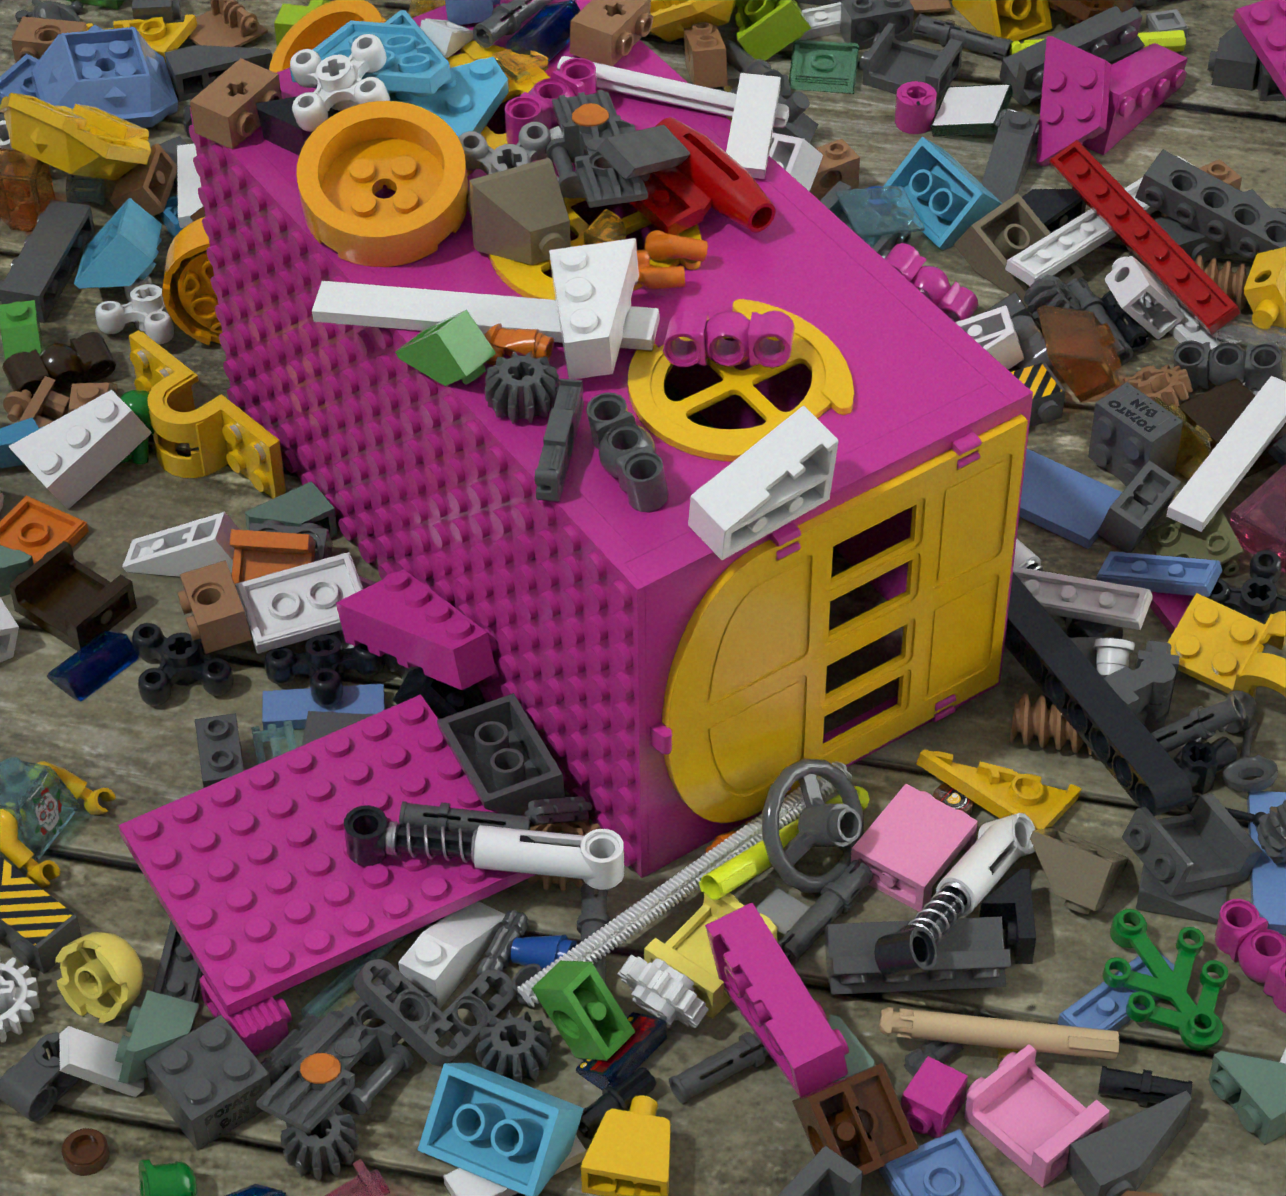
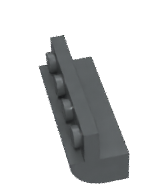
M1116 5L1053 35V37L1098 56L1111 64L1136 53L1145 46L1138 36L1142 15L1136 7L1122 13ZM1046 39L1002 59L999 78L1004 85H1009L1007 90L1022 105L1030 104L1042 98Z
M1002 917L958 918L956 924L949 927L948 933L942 935V939L936 944L938 955L934 968L898 979H888L878 969L874 954L875 944L878 938L898 932L902 927L908 925L910 921L827 924L824 927L830 994L1006 987L1005 969L1011 967L1010 949H1004Z

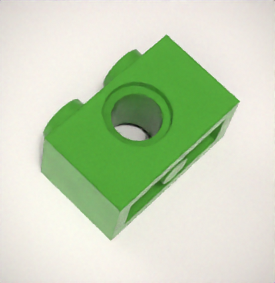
M560 960L531 988L575 1058L607 1061L635 1033V1030L592 962Z

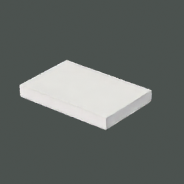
M350 552L235 584L257 654L308 640L318 635L342 630L336 602L363 590Z

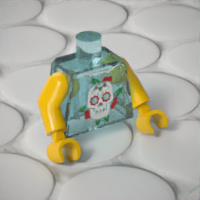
M10 757L0 763V778L2 780L0 783V851L19 869L24 867L28 871L26 877L43 889L50 885L47 879L52 880L60 876V869L51 860H45L41 863L37 862L79 809L80 804L77 799L81 798L84 800V807L89 814L100 815L108 812V810L99 805L98 797L110 802L115 800L116 796L108 788L92 791L86 787V781L68 770L51 763L40 761L35 764L20 761L17 757Z

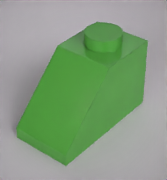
M35 300L1 304L0 330L5 360L13 354L31 352L34 349L40 354L43 350Z
M467 310L424 329L395 351L400 360L444 386L458 380H462L465 385L472 382L486 371L483 364L496 354Z

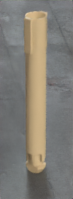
M893 1007L881 1010L879 1031L885 1036L897 1033V1037L1014 1050H1022L1030 1044L1037 1050L1036 1052L1116 1060L1119 1052V1032L1112 1030L900 1008L899 1012L893 1011Z

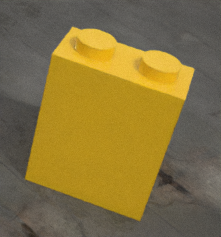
M952 0V5L978 31L1010 39L1013 42L1053 29L1049 2L1047 0Z

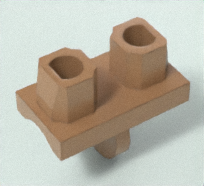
M45 376L32 399V394L28 390L10 392L3 401V407L8 413L7 418L11 422H17L18 419L20 422L33 417L40 428L53 422L43 417L44 415L55 419L66 415L69 409L70 398L53 391L55 380Z

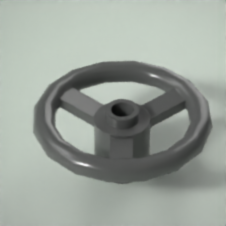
M802 759L784 768L770 786L762 811V838L769 862L785 883L803 893H821V890L827 883L838 879L850 865L852 847L864 834V814L857 790L842 770L826 760ZM816 776L822 777L834 786L841 796L843 804H826L823 801ZM799 780L806 807L799 817V834L783 848L779 836V813L785 794L794 782ZM812 847H837L843 851L841 858L833 869L821 876H807L793 866Z

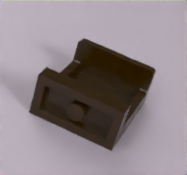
M1235 378L1223 385L1215 386L1210 391L1193 399L1185 400L1177 407L1176 416L1183 421L1181 435L1192 431L1213 451L1255 395ZM1286 423L1243 479L1278 463L1268 451L1286 434Z
M63 541L53 550L47 552L43 558L24 573L19 574L9 585L14 609L17 613L81 654L137 608L131 580L120 574L112 582L108 581L75 560L72 546L66 541Z

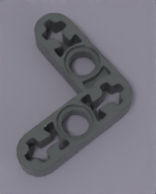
M373 959L367 962L356 976L354 987L359 997L392 1029L396 1030L426 1061L436 1066L452 1063L478 1036L480 1028L486 1027L491 1017H496L514 996L512 980L504 972L496 969L484 971L444 1012L436 1007L392 964L385 960ZM376 977L383 982L377 987L371 982ZM493 987L498 993L485 1004L480 998L488 989ZM395 992L398 995L391 1003L388 997ZM400 1004L413 1006L418 1012L419 1021L413 1022L404 1018L399 1009ZM464 1008L471 1011L476 1017L477 1025L469 1026L464 1024L458 1016V1009ZM449 1030L454 1037L446 1046L440 1048L436 1042Z

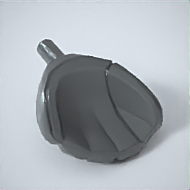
M32 0V5L35 6L32 17L81 22L80 17L63 3Z

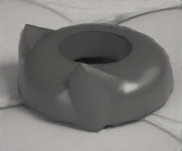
M1256 755L1254 757L1241 758L1228 764L1223 770L1222 776L1228 788L1239 792H1258L1273 785L1278 777V768L1273 760ZM1250 776L1260 777L1255 780H1244V778Z

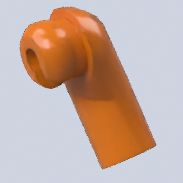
M655 230L646 236L644 249L649 253L650 258L656 261L683 258L703 262L707 255L708 243L704 240L667 234L661 230Z
M637 250L639 269L637 282L649 289L685 287L684 266L657 268L650 265V255L646 250Z

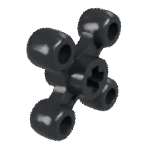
M1270 550L1257 552L1250 561L1251 579L1247 580L1242 588L1230 587L1223 579L1218 578L1210 596L1207 598L1265 624L1270 614L1286 611V596L1278 594L1277 588L1274 585L1281 575V560L1279 556Z
M153 623L140 624L133 631L132 643L136 655L144 660L157 658L161 661L158 668L145 670L138 679L139 693L141 699L146 704L158 706L167 702L171 696V688L174 684L187 686L199 680L205 691L214 696L224 695L233 687L234 676L230 664L221 658L210 660L205 658V650L201 639L193 641L191 634L176 633L166 638L161 628Z
M339 631L308 639L305 646L306 652L294 653L289 648L280 647L269 650L264 660L266 675L275 684L289 683L299 674L309 675L311 696L316 704L325 707L333 706L342 699V681L344 680L346 670L356 669L362 675L372 676L380 673L384 669L386 662L385 654L380 657L370 653L368 645L359 643L354 648H342Z

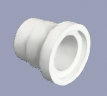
M1098 638L1094 640L1093 648L1097 650V671L1103 678L1126 666L1129 667L1130 653H1133L1135 648L1134 642L1114 638Z

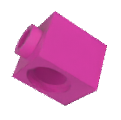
M928 1056L902 1094L901 1107L910 1128L917 1133L928 1134L936 1139L943 1136L965 1102L968 1075Z

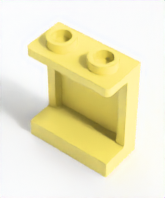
M704 893L702 907L666 943L654 938L644 948V960L648 964L649 962L653 963L655 958L660 959L694 982L692 987L695 990L693 992L697 994V998L706 1003L705 1006L709 1008L706 1015L712 1019L731 1001V998L724 990V982L718 977L705 925L744 906L731 893L718 900H712ZM759 913L777 941V926L766 915Z

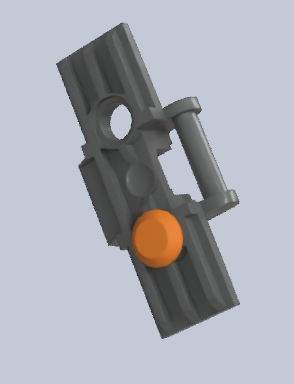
M597 90L596 94L585 95L584 92H581L574 97L559 95L558 99H552V107L563 138L550 141L546 147V154L552 163L555 164L560 178L558 183L562 196L566 198H586L589 208L648 199V192L644 182L649 180L650 173L624 179L598 152L597 148L605 138L636 131L633 124L622 120L620 115L617 116L609 93L604 92V90ZM572 163H575L576 171H574Z
M379 979L374 985L377 987L383 982ZM417 988V989L420 990L433 1004L436 1003V997H435V996H433V995H431V994H429V993H427V992H425V991H423V990ZM393 992V994L390 997H388V1000L392 1003V1001L397 997L398 994ZM360 998L352 1007L346 1005L341 1011H330L293 1048L290 1060L291 1067L256 1101L257 1107L309 1133L338 1103L343 1109L358 1115H364L371 1108V1100L399 1071H406L413 1064L414 1059L411 1052L398 1043L402 1037L387 1023L377 1028L367 1027L363 1024L371 1018H382ZM400 1004L399 1009L404 1018L413 1022L419 1021L418 1012L413 1006ZM358 1060L369 1066H374L377 1062H381L382 1064L359 1088L355 1087L354 1074L350 1070Z

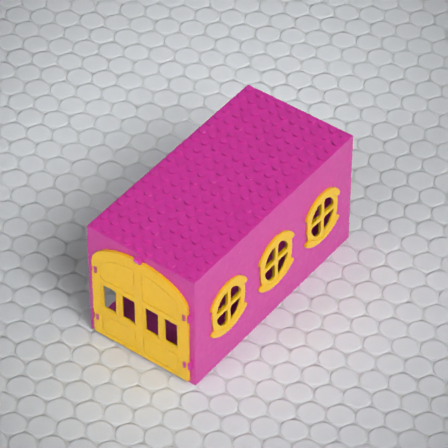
M500 0V3L508 4L512 0ZM553 0L522 22L518 31L512 35H504L489 48L480 46L473 39L453 55L446 58L450 68L471 63L477 59L494 57L508 78V94L480 133L484 136L489 147L495 150L497 147L507 144L505 106L509 100L520 97L524 92L528 93L537 82L551 78V73L557 70L561 57L581 58L569 53L570 36L564 41L565 45L551 59L539 61L518 52L530 41L537 40L543 34L542 30L553 19L564 17L572 20L591 0ZM441 6L412 19L419 27L421 20L425 19L448 21L446 6ZM547 14H554L553 18H548L549 22L544 23V27L537 26V23L542 22L543 18H547ZM478 23L463 24L460 26L473 30L475 25H477ZM529 31L536 32V35L530 40L523 38ZM641 40L632 47L627 56H623L613 66L688 83ZM518 41L525 42L526 44L520 50L512 48ZM290 68L277 72L279 74L282 99L297 97L303 93L316 90V88H305L297 82H292ZM596 88L597 90H604V92L609 93L617 116L620 115L622 120L633 124L636 131L655 127L661 120L672 117L706 135L725 152L727 150L731 121L726 116ZM190 107L192 125L189 126V134L196 147L197 156L193 158V162L201 182V187L198 188V195L205 209L206 217L202 219V224L209 237L210 247L207 248V256L214 271V276L211 277V284L218 299L215 312L222 327L219 340L226 354V361L223 362V367L230 382V388L227 389L229 400L279 439L281 456L286 469L291 474L295 472L301 479L302 485L311 481L335 508L336 521L343 536L348 541L351 539L354 541L364 561L368 564L372 562L378 569L382 580L388 574L404 569L488 632L497 673L476 683L482 692L485 702L515 694L561 770L565 790L569 793L570 797L583 796L586 802H591L592 810L588 811V814L593 824H598L600 829H609L620 835L624 844V865L626 867L631 866L641 878L714 840L716 836L724 834L762 814L769 788L784 768L802 759H822L831 764L836 761L848 767L932 721L937 722L954 713L957 707L1000 685L1033 392L770 156H768L765 179L754 178V180L776 209L775 217L771 224L763 231L752 232L711 207L703 217L704 221L678 234V236L707 241L708 251L703 262L683 258L656 261L650 258V265L657 268L684 266L685 287L649 289L637 282V285H634L631 306L659 309L660 320L653 350L620 348L613 374L574 379L582 380L584 407L559 502L537 500V484H535V469H537L544 445L543 439L552 408L548 412V417L534 416L532 423H529L526 419H518L512 424L509 416L497 418L493 408L488 407V401L485 399V376L487 368L493 365L484 363L486 371L466 385L462 380H458L444 386L400 360L395 351L421 331L314 322L312 309L322 281L556 300L550 260L530 265L476 251L473 246L472 217L468 210L456 233L451 232L438 244L437 251L420 260L392 267H371L343 260L338 257V252L323 242L320 244L306 224L296 175L299 155L265 140L261 126L233 150L202 137L194 131ZM553 163L555 173L558 176L555 164ZM572 163L574 171H576L575 163ZM467 170L469 191V180L487 175L483 170ZM383 185V189L376 192L375 196L386 199L393 196L395 191L388 189L387 185ZM564 197V203L570 220L571 247L636 238L637 250H645L646 236L652 231L659 230L629 202L589 208L586 198ZM682 311H692L697 314L708 312L709 319L717 313L732 311L742 313L749 320L751 319L752 312L762 315L768 311H780L787 314L793 320L795 326L790 358L783 365L773 368L761 364L750 366V358L743 364L732 367L717 365L710 358H708L707 366H701L696 363L690 367H679L667 360L663 348L669 321L673 315ZM679 337L684 341H693L688 337ZM722 337L727 341H736L732 337ZM766 337L771 341H780L776 337ZM554 342L549 364L556 368L559 379H569L563 343ZM504 355V358H507V359L511 358V357L508 356V355ZM665 379L685 399L681 401L669 400L664 393ZM603 393L621 395L626 401L628 412L634 415L636 425L643 427L653 438L656 454L663 462L669 494L666 503L659 509L650 512H641L634 509L629 504L627 492L621 489L619 479L612 477L604 470L598 455L599 450L594 446L586 410L589 401L593 397ZM804 405L839 440L830 499L726 559L721 560L688 526L691 495ZM699 412L714 428L696 424L687 417ZM834 547L853 567L831 577ZM867 582L887 600L829 631L830 602ZM903 626L900 655L825 694L828 665ZM899 677L897 696L823 735L825 716ZM799 780L794 782L785 794V797L800 787Z

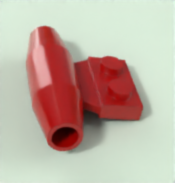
M672 117L665 118L656 125H665L689 150L691 155L682 165L650 173L649 180L644 182L648 192V199L629 202L654 226L667 234L678 235L704 221L703 217L711 207L752 232L763 231L771 224L776 213L772 202L752 175L713 140Z

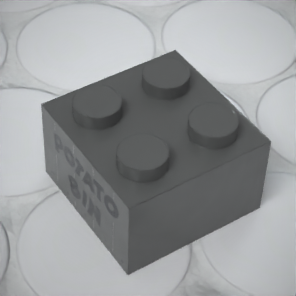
M1126 382L1095 403L1088 457L1098 466L1103 467L1121 480L1126 486L1131 483L1148 461L1174 476L1183 421Z
M222 1015L217 1016L144 1059L150 1090L197 1151L261 1113L263 1110L257 1107L256 1101L271 1087L269 1073Z

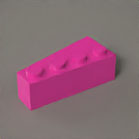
M1153 43L1111 66L1106 131L1093 139L1085 140L1082 145L1104 156L1174 92L1181 88L1187 75L1185 67L1188 58Z
M404 569L399 572L390 573L383 580L336 602L346 643L357 646L359 643L368 645L370 653L380 657L385 653L396 657L399 665L406 668L411 666L423 668L424 675L460 690H464L497 673L488 632Z
M751 902L706 924L718 977L724 982V990L799 1097L848 1075L844 1055L849 1053V1048L843 1035L837 1028L832 1030L820 1003L817 1000H813L802 979L796 973L754 904Z

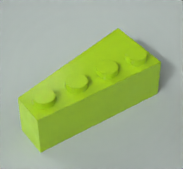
M736 0L735 5L737 6L738 13L735 14V20L739 26L737 40L754 59L766 61L791 42L799 40L805 32L811 29L795 0Z

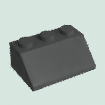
M514 693L437 720L438 728L484 808L502 814L525 816V811L529 810L528 803L532 800L565 798L563 774Z

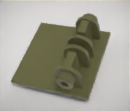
M1219 508L1202 532L1171 519L1146 534L1157 555L1218 560L1221 564L1222 573L1228 576L1238 572V565L1240 563L1238 556L1245 553L1221 508Z

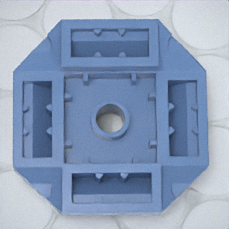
M94 24L88 31L58 34L32 68V82L37 98L54 106H66L74 109L75 104L92 106L142 128L152 127L162 121L167 115H172L178 110V100L164 57L148 45L135 27L103 30Z

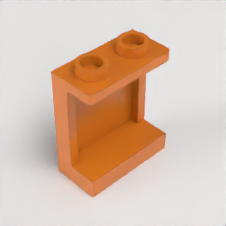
M231 529L229 545L234 548L232 567L234 584L314 562L316 540L309 534Z

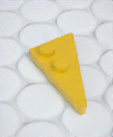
M190 14L185 15L183 22L164 23L163 17L148 20L113 21L114 28L107 29L135 27L148 45L164 57L166 63L165 52L177 50L198 25L195 15ZM93 23L86 24L87 31L93 26Z
M924 749L920 752L916 763L999 819L1017 813L1027 815L1033 822L1036 830L1052 827L1078 800L1082 790L1073 784H1069L1067 790L1041 784V776L1029 773L1020 774L1013 769L981 761L977 768L952 762L953 754L941 751H928Z

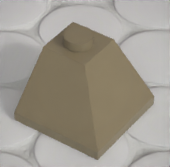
M550 158L469 180L473 246L476 251L533 265L550 260L549 250L571 247L570 220Z
M1053 827L1034 830L1030 837L1054 894L1066 899L1064 906L1083 914H1088L1090 909L1096 911L1104 908L1127 866L1128 857Z

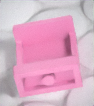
M905 784L852 847L851 862L853 860L859 861L856 869L860 866L861 862L870 868L874 879L868 885L920 912L925 904L931 900L932 886L961 850L965 849L968 851L976 842L978 821L971 818L964 811L956 810L935 799L929 793L919 791Z
M1029 1044L1017 1054L1015 1052L1008 1054L1001 1061L997 1070L986 1079L980 1077L971 1084L966 1092L967 1099L964 1119L1044 1188L1066 1170L1071 1143L1108 1126L1110 1110L1098 1100H1095L1087 1108L1084 1107L1036 1065L1037 1050Z

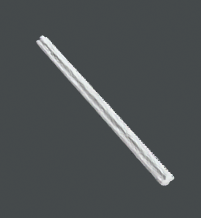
M836 761L832 763V765L842 770L849 779H852V774L847 771L846 765ZM816 776L823 798H826V795L829 796L830 792L833 793L835 788L827 780ZM798 787L797 790L795 789L793 793L791 792L784 798L779 813V830L781 829L780 827H785L784 824L788 825V822L791 823L792 819L796 820V816L799 818L801 812L806 807L801 787ZM762 814L756 817L755 820L753 819L751 823L749 822L747 825H744L739 831L737 830L736 833H733L732 836H729L720 845L718 844L716 848L713 847L704 856L702 855L700 859L698 858L697 861L685 867L680 873L678 872L677 875H674L665 884L657 887L656 890L654 889L653 892H650L641 901L633 904L632 907L630 906L628 910L626 909L624 913L622 912L612 922L609 921L608 925L605 924L604 928H600V931L597 930L592 936H588L579 945L577 944L575 948L573 947L571 951L569 950L567 954L564 953L554 963L552 962L550 966L548 965L546 969L543 968L542 972L539 971L529 981L526 980L525 984L522 983L521 987H517L518 993L529 1006L535 1007L534 1003L539 1004V1001L531 988L560 960L598 962L597 958L601 960V955L606 956L605 951L609 954V949L613 951V946L617 948V943L622 945L621 940L626 942V937L630 939V934L634 936V931L638 933V928L640 930L643 929L642 925L647 927L646 923L651 924L650 920L654 922V917L658 919V914L662 916V911L666 913V908L671 909L670 905L675 907L674 902L679 904L678 899L680 901H683L682 897L686 899V894L690 896L691 892H695L694 888L699 889L698 882L703 875L763 840Z

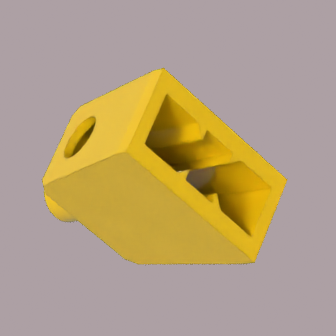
M1286 247L1257 253L1244 287V294L1253 312L1252 322L1263 332L1286 328Z
M642 1095L635 1096L632 1099L629 1111L618 1109L606 1111L581 1164L583 1193L600 1196H669L671 1121L667 1118L656 1116L658 1103L653 1098Z

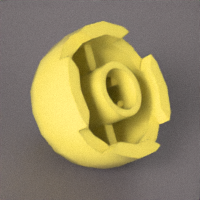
M105 932L90 933L64 946L56 957L55 962H61L60 969L62 978L57 980V986L65 1001L80 1016L89 1013L96 1018H100L99 1023L108 1022L124 1013L135 1002L141 992L144 979L142 963L131 945L116 934Z

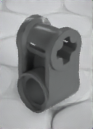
M50 1033L39 1039L37 1044L16 1065L8 1069L0 1079V1100L32 1122L39 1121L45 1117L53 1105L71 1087L77 1084L80 1079L60 1071V1033ZM46 1049H48L50 1058H48Z

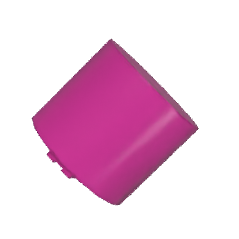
M912 81L902 84L897 89L895 124L898 129L908 134H922L933 128L937 96L935 88L924 82Z

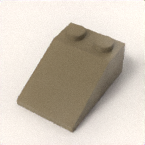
M1017 193L972 224L953 245L975 272L1008 294L1016 292L1025 304V292L1030 286L1005 270L1007 261L1051 233L1019 193ZM1073 262L1053 276L1058 277L1062 283L1067 285L1071 280L1075 278L1079 280L1085 274Z

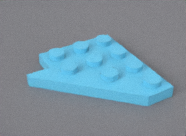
M400 10L385 23L350 20L312 49L320 55L322 60L339 54L349 57L351 55L352 43L356 38L364 34L377 36L387 55L386 63L379 71L365 73L362 79L367 77L380 79L384 83L388 94L403 91L413 92V95L417 97L430 96L435 94L437 89L451 78L449 62L406 10ZM290 68L292 82H296Z
M489 57L450 68L451 78L439 87L433 95L417 97L413 95V92L403 91L389 94L390 101L413 104L436 114L459 137L468 131L481 133L508 94L509 87L508 78L494 57Z

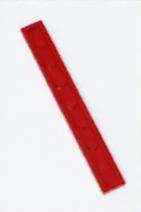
M1075 140L1049 160L1052 168L1211 335L1241 314L1238 306L1078 140Z

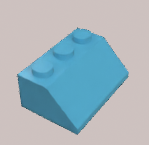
M923 136L883 186L892 194L891 203L903 214L911 217L910 221L942 250L954 246L953 244L972 224L1003 204L947 151Z
M128 198L85 246L74 285L79 289L131 286L138 277L144 280L156 265L153 260L159 253L156 248L162 240L159 237L162 224L131 198Z
M444 1063L418 1151L523 1195L538 1196L571 1152L584 1108L472 1063Z

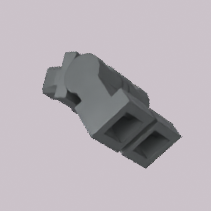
M1151 640L1147 641L1145 651L1138 650L1135 670L1132 671L1126 666L1104 677L1150 733L1165 725L1180 657L1178 655H1171V644Z

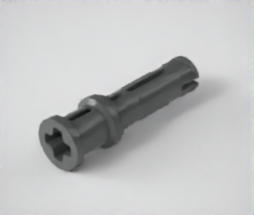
M724 42L727 63L740 73L781 77L779 94L784 87V77L778 70L771 69V66L765 60L754 59L739 47L736 42Z

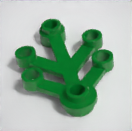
M1125 909L1118 912L1114 916L1110 928L1112 940L1120 947L1134 948L1153 975L1152 977L1132 971L1130 964L1119 957L1111 958L1106 962L1102 977L1107 985L1113 988L1126 987L1138 991L1129 997L1126 1006L1128 1017L1136 1022L1148 1021L1178 1030L1183 1043L1193 1050L1203 1051L1215 1046L1222 1037L1223 1024L1214 1013L1219 990L1224 987L1229 972L1227 967L1217 960H1210L1203 965L1199 976L1203 988L1197 1006L1187 993L1195 956L1201 952L1205 938L1203 933L1195 927H1185L1180 930L1176 940L1178 954L1172 972L1147 936V922L1143 915L1135 909ZM1125 923L1132 924V925H1134L1135 927H1130V926L1126 925ZM1184 939H1191L1196 945L1187 944ZM1110 970H1119L1123 975L1116 976ZM1208 973H1216L1220 976V978L1214 979L1210 977ZM1152 996L1171 1001L1177 1011L1155 1006ZM1134 1004H1142L1147 1010H1139ZM1195 1024H1200L1206 1027L1207 1029H1201L1197 1027Z

